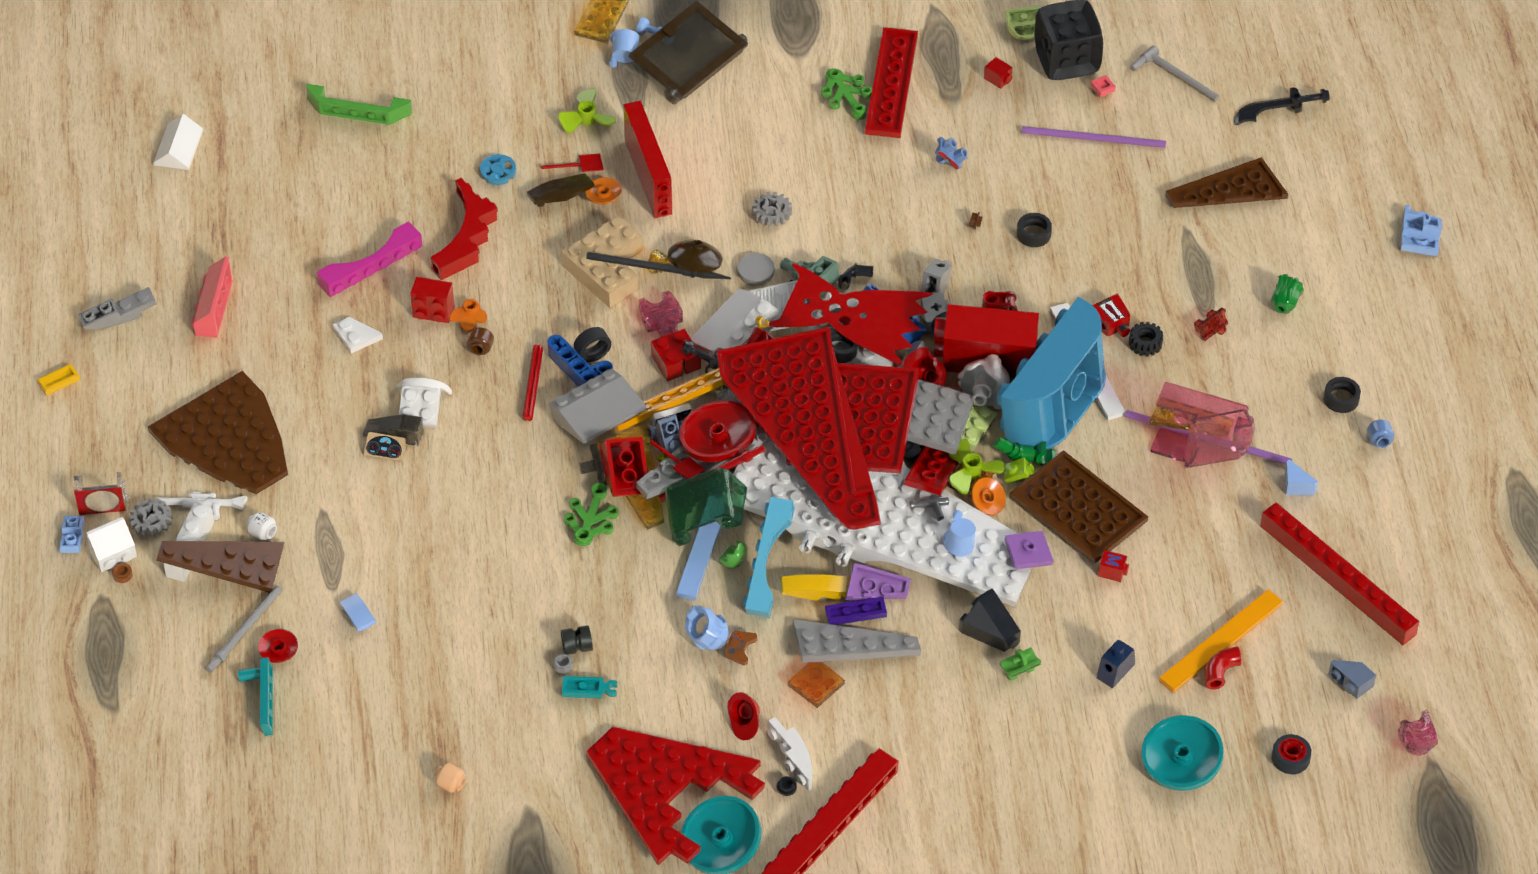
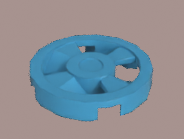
M491 155L481 162V177L487 179L488 183L492 185L506 184L508 179L511 177L513 179L516 175L515 162L506 155ZM509 161L512 167L505 169L504 164Z

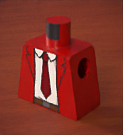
M1118 293L1092 305L1100 315L1101 332L1103 334L1111 336L1118 332L1121 337H1126L1130 333L1128 327L1131 315Z

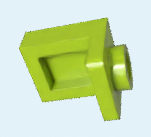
M1025 458L1004 464V480L1007 484L1023 478L1027 479L1035 473L1033 465L1029 464Z

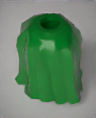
M1288 274L1278 276L1279 280L1276 284L1271 303L1277 312L1288 314L1296 307L1299 297L1304 292V288L1298 278L1293 279Z

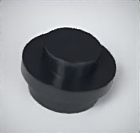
M785 776L777 782L776 788L779 794L791 796L797 790V783L793 778Z

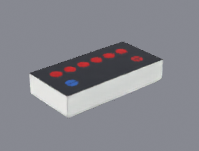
M687 403L654 413L653 426H656L657 420L674 414L677 417V421L684 420L691 413L690 404Z

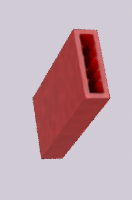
M641 100L623 104L625 143L654 218L672 215L671 175Z

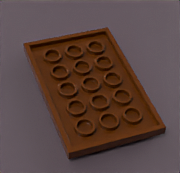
M1064 450L1010 492V498L1093 564L1102 559L1104 550H1113L1148 521V516Z

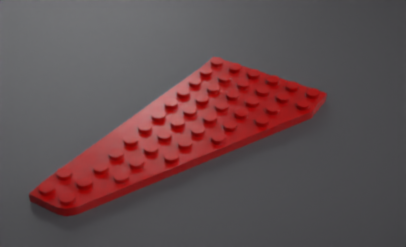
M829 327L717 350L722 381L838 522L850 530L881 525L879 507L834 353Z

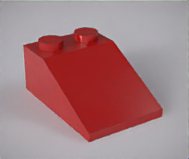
M643 437L605 439L599 446L602 466L612 497L642 495L636 486L637 482L648 473Z

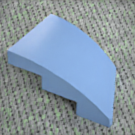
M1405 205L1401 250L1437 256L1442 219L1431 216L1423 211L1415 212L1410 210L1409 205Z

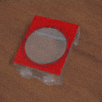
M117 472L116 485L84 487L82 475L74 476V494L79 515L126 511V503H129V493L127 491L126 479L122 480L121 472Z

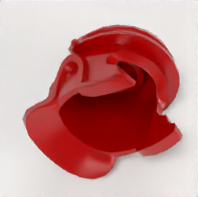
M923 346L915 349L903 361V367L919 368V380L939 386L945 384L947 378L945 367L940 360L931 355L927 347Z

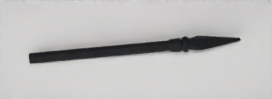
M587 252L586 259L677 273L692 278L696 276L703 279H731V277L714 272H689L674 265Z

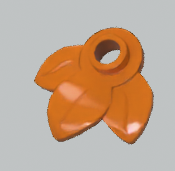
M474 299L466 300L462 307L455 308L450 314V322H460L464 331L473 330L477 322L486 323L487 313L480 309L479 303Z

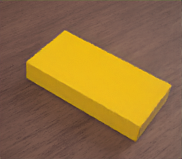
M70 363L37 379V382L47 396L79 381L80 375Z

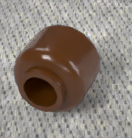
M475 328L469 336L467 346L473 354L485 355L491 350L494 336L486 328Z

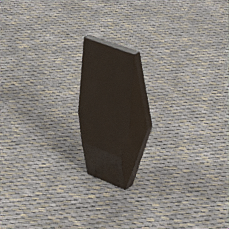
M584 173L542 183L527 191V196L538 207H542L545 203L567 201L595 187V184Z

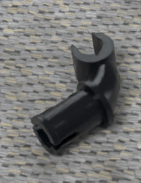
M855 263L840 275L838 287L841 289L842 282H846L848 289L851 284V277L853 276L854 278L856 276L873 278V266L857 265Z

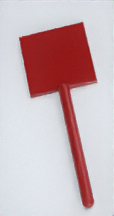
M600 153L579 155L580 163L541 166V169L581 166L582 172L604 170Z
M653 440L649 441L650 444L677 463L673 469L688 481L705 471V468L690 457L680 461Z

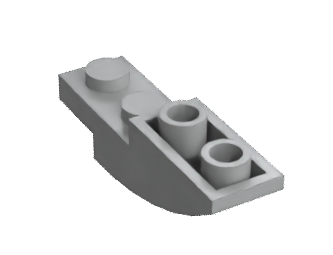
M147 287L117 302H114L113 298L78 315L84 329H101L142 317L141 311L157 303L151 289Z

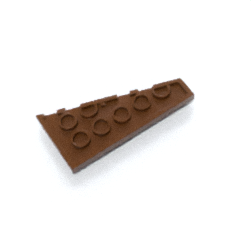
M1262 157L1172 188L1165 193L1173 208L1288 199L1287 191Z
M162 541L156 561L270 593L273 589L285 542Z

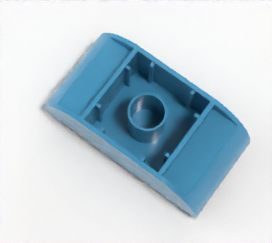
M1077 297L1068 310L1065 308L1060 310L1053 330L1049 334L1043 333L1039 337L1036 344V352L1030 359H1022L1018 365L1015 379L1011 384L1004 383L999 389L997 404L1002 406L1003 415L1000 421V430L1005 433V438L1011 442L1034 446V449H1036L1037 444L1046 441V450L1058 445L1066 439L1103 390L1106 382V372L1104 367L1101 318L1098 311L1084 299Z

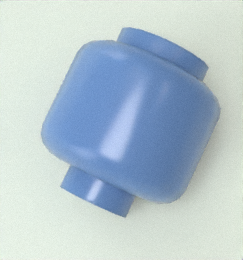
M1375 420L1367 428L1369 440L1375 447L1385 448L1394 440L1392 426L1387 420Z

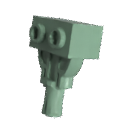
M822 256L817 262L799 261L796 263L788 258H784L780 263V268L791 272L792 278L798 280L799 274L792 266V263L805 267L831 285H834L839 280L838 262Z

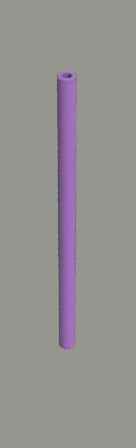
M1022 127L1023 134L1166 148V141Z

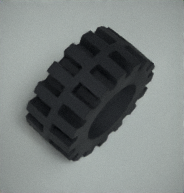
M1140 322V325L1135 324L1131 328L1129 346L1131 350H1134L1135 354L1139 353V356L1144 354L1146 357H1149V354L1153 356L1155 352H1160L1163 344V331L1160 330L1159 326L1156 327L1155 323L1150 324V322H1146L1144 324V322ZM1149 337L1152 341H1143L1140 338Z

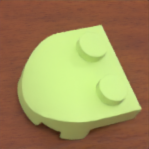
M1040 5L1005 10L1007 28L1011 36L1020 40L1034 39L1035 19Z

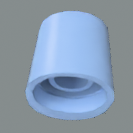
M619 29L610 34L613 52L609 64L612 68L617 66V61L621 63L633 61L629 58V54L638 47L640 40L638 33L629 29Z
M956 510L953 513V522L943 536V543L949 553L955 556H967L974 550L976 527L972 521L961 518L963 514L960 510Z

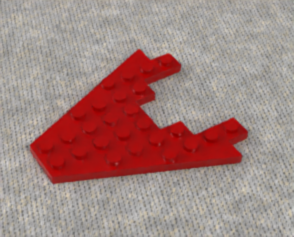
M611 727L586 751L587 758L657 865H660L670 854L688 864L701 851L700 845L672 828L681 818V812L669 805V803L691 782L708 792L721 780L751 800L765 788V783L752 775L761 766V761L758 759L617 727Z

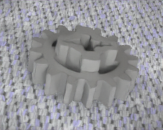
M767 192V196L761 194L760 199L756 198L755 203H753V216H756V221L761 220V225L768 223V227L771 224L778 227V223L785 224V220L789 221L792 215V203L789 202L788 197L784 198V194L778 196L777 192H774L773 195Z
M148 498V502L141 500V505L134 504L135 509L130 510L129 520L131 527L136 530L137 534L142 531L143 536L150 533V536L153 537L155 532L160 535V530L167 531V525L172 524L171 519L173 518L170 506H166L165 501L159 503V498H156L155 501Z

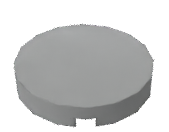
M748 254L738 264V276L744 279V282L751 285L766 283L767 280L773 278L775 272L774 262L764 254Z

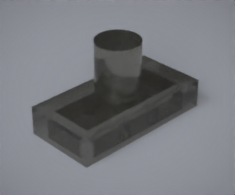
M597 443L591 444L589 447L592 460L579 463L581 475L595 471L598 483L606 485V476Z

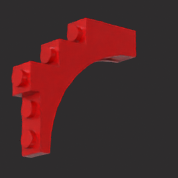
M462 177L455 180L456 193L462 200L466 211L464 222L455 238L445 248L430 257L431 269L440 280L479 262L478 254L480 251L478 246L488 241L489 229L487 225L497 221L498 208L496 204L487 197L481 199L478 194L473 192L471 185L466 183Z

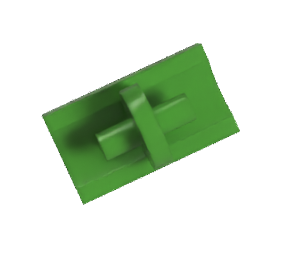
M1031 647L1023 651L1018 649L1015 651V655L1000 661V666L1011 681L1016 679L1018 675L1024 672H1032L1035 670V667L1041 665V660L1037 658Z

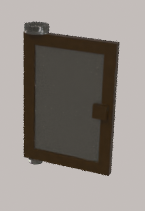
M695 1L629 54V58L666 88L664 95L671 104H677L740 55L748 46V39L744 34L738 35L702 4Z

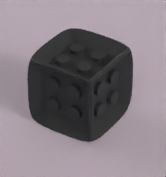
M1071 0L1046 5L1038 9L1035 19L1034 39L1039 60L1047 77L1050 80H1065L1090 75L1099 71L1103 57V36L1100 23L1088 0Z

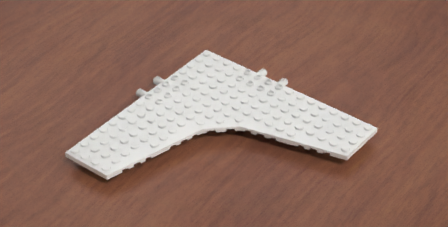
M828 292L824 300H829L832 295L830 292ZM852 298L847 301L849 307H856L859 303L858 300ZM832 304L829 310L832 311L835 308H841V306ZM821 310L816 315L817 319L823 316ZM861 313L860 317L866 318L867 314ZM824 323L810 326L808 331L829 327L831 324ZM843 341L832 342L833 347L838 350L851 348L849 344ZM859 345L856 357L852 361L843 364H869L892 367L893 362L870 350H864V347ZM758 425L756 436L747 449L750 451L763 444L766 451L753 457L752 461L748 463L743 462L736 467L721 496L722 502L766 518L767 514H764L766 502H770V497L794 501L795 510L792 524L786 530L792 534L793 538L802 541L799 545V549L802 552L807 547L805 553H810L812 546L815 545L839 554L836 558V563L841 565L842 560H844L842 567L847 566L850 558L862 563H866V561H881L911 569L980 595L992 588L1002 603L1013 607L1016 606L1032 568L1015 570L1004 539L1005 535L1018 533L945 490L939 496L904 485L905 479L910 472V469L906 467L904 462L901 474L868 471L879 507L881 525L857 530L847 529L838 522L793 466H787L786 457ZM949 498V505L941 506L944 519L941 521L936 519L933 507L910 508V501ZM956 510L962 512L961 518L972 521L976 527L974 550L967 556H955L949 553L943 543V536L949 530L953 522V513Z

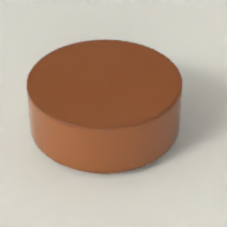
M126 563L114 566L112 569L113 579L118 583L128 582L133 576L131 566Z

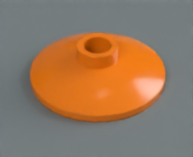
M604 177L593 180L595 187L585 191L589 201L596 204H608L620 197L622 187L617 180Z
M990 477L981 478L974 483L971 496L975 507L986 515H995L1001 512L1006 502L1005 491L1001 484Z

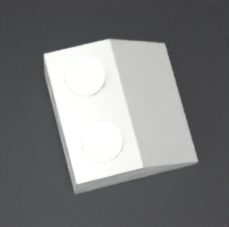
M123 517L86 532L91 556L101 572L137 557L135 544Z

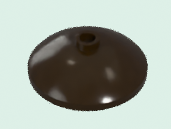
M694 239L675 243L668 249L667 254L668 260L674 266L695 273L715 271L721 267L723 261L722 254L714 246Z

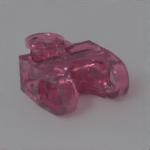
M670 291L662 292L663 301L657 304L650 303L645 298L638 299L641 319L648 333L657 330L660 337L678 331V323L683 322V310Z

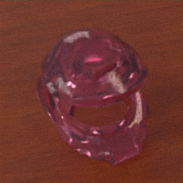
M1422 711L1420 720L1409 722L1405 719L1400 722V728L1398 729L1399 740L1411 755H1425L1438 745L1437 733L1429 711Z

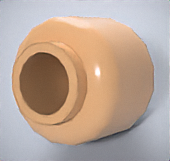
M446 763L443 767L439 766L434 774L436 785L449 793L460 791L466 781L464 770L452 763Z

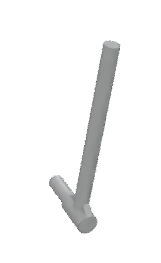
M1154 45L1130 65V69L1135 71L1142 64L1154 61L1215 102L1219 99L1218 94L1159 57V50Z

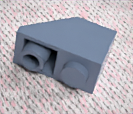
M675 414L657 420L655 430L658 445L671 454L682 445L679 436L680 429Z
M1333 660L1330 663L1328 673L1330 677L1342 685L1348 694H1352L1356 699L1374 687L1376 674L1362 662Z

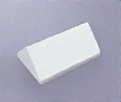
M184 114L168 123L153 164L155 166L189 170L203 128Z

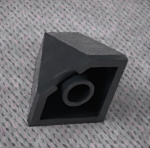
M992 588L976 597L972 602L973 607L968 614L964 613L960 618L959 631L962 634L1005 652L1010 648H1015L1020 643L1021 630Z

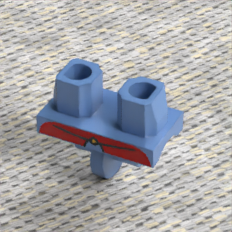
M939 137L937 139L939 145L935 152L937 155L936 161L939 164L950 163L955 169H960L962 161L967 159V150L964 148L957 150V143L952 137L947 140Z

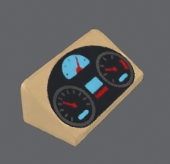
M369 432L364 455L402 461L406 449V439Z

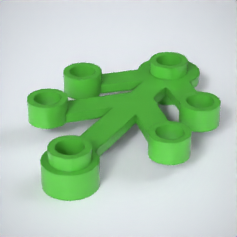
M829 69L825 75L828 82L821 89L822 97H831L832 88L834 85H837V92L834 98L830 99L829 107L833 110L839 109L840 101L844 96L852 107V117L856 120L864 119L866 108L864 105L859 104L851 93L869 98L872 94V88L869 86L858 88L845 85L844 82L853 83L855 86H862L864 77L860 74L852 77L844 75L839 69Z
M595 483L592 486L593 500L588 513L582 507L580 499L573 498L570 500V509L577 512L584 524L581 528L576 522V516L573 513H567L564 516V523L575 532L573 539L579 546L589 545L593 541V537L599 534H611L613 532V523L610 521H604L601 526L591 529L592 525L607 518L616 519L619 516V510L616 506H610L607 510L596 514L601 500L607 496V486L603 483Z

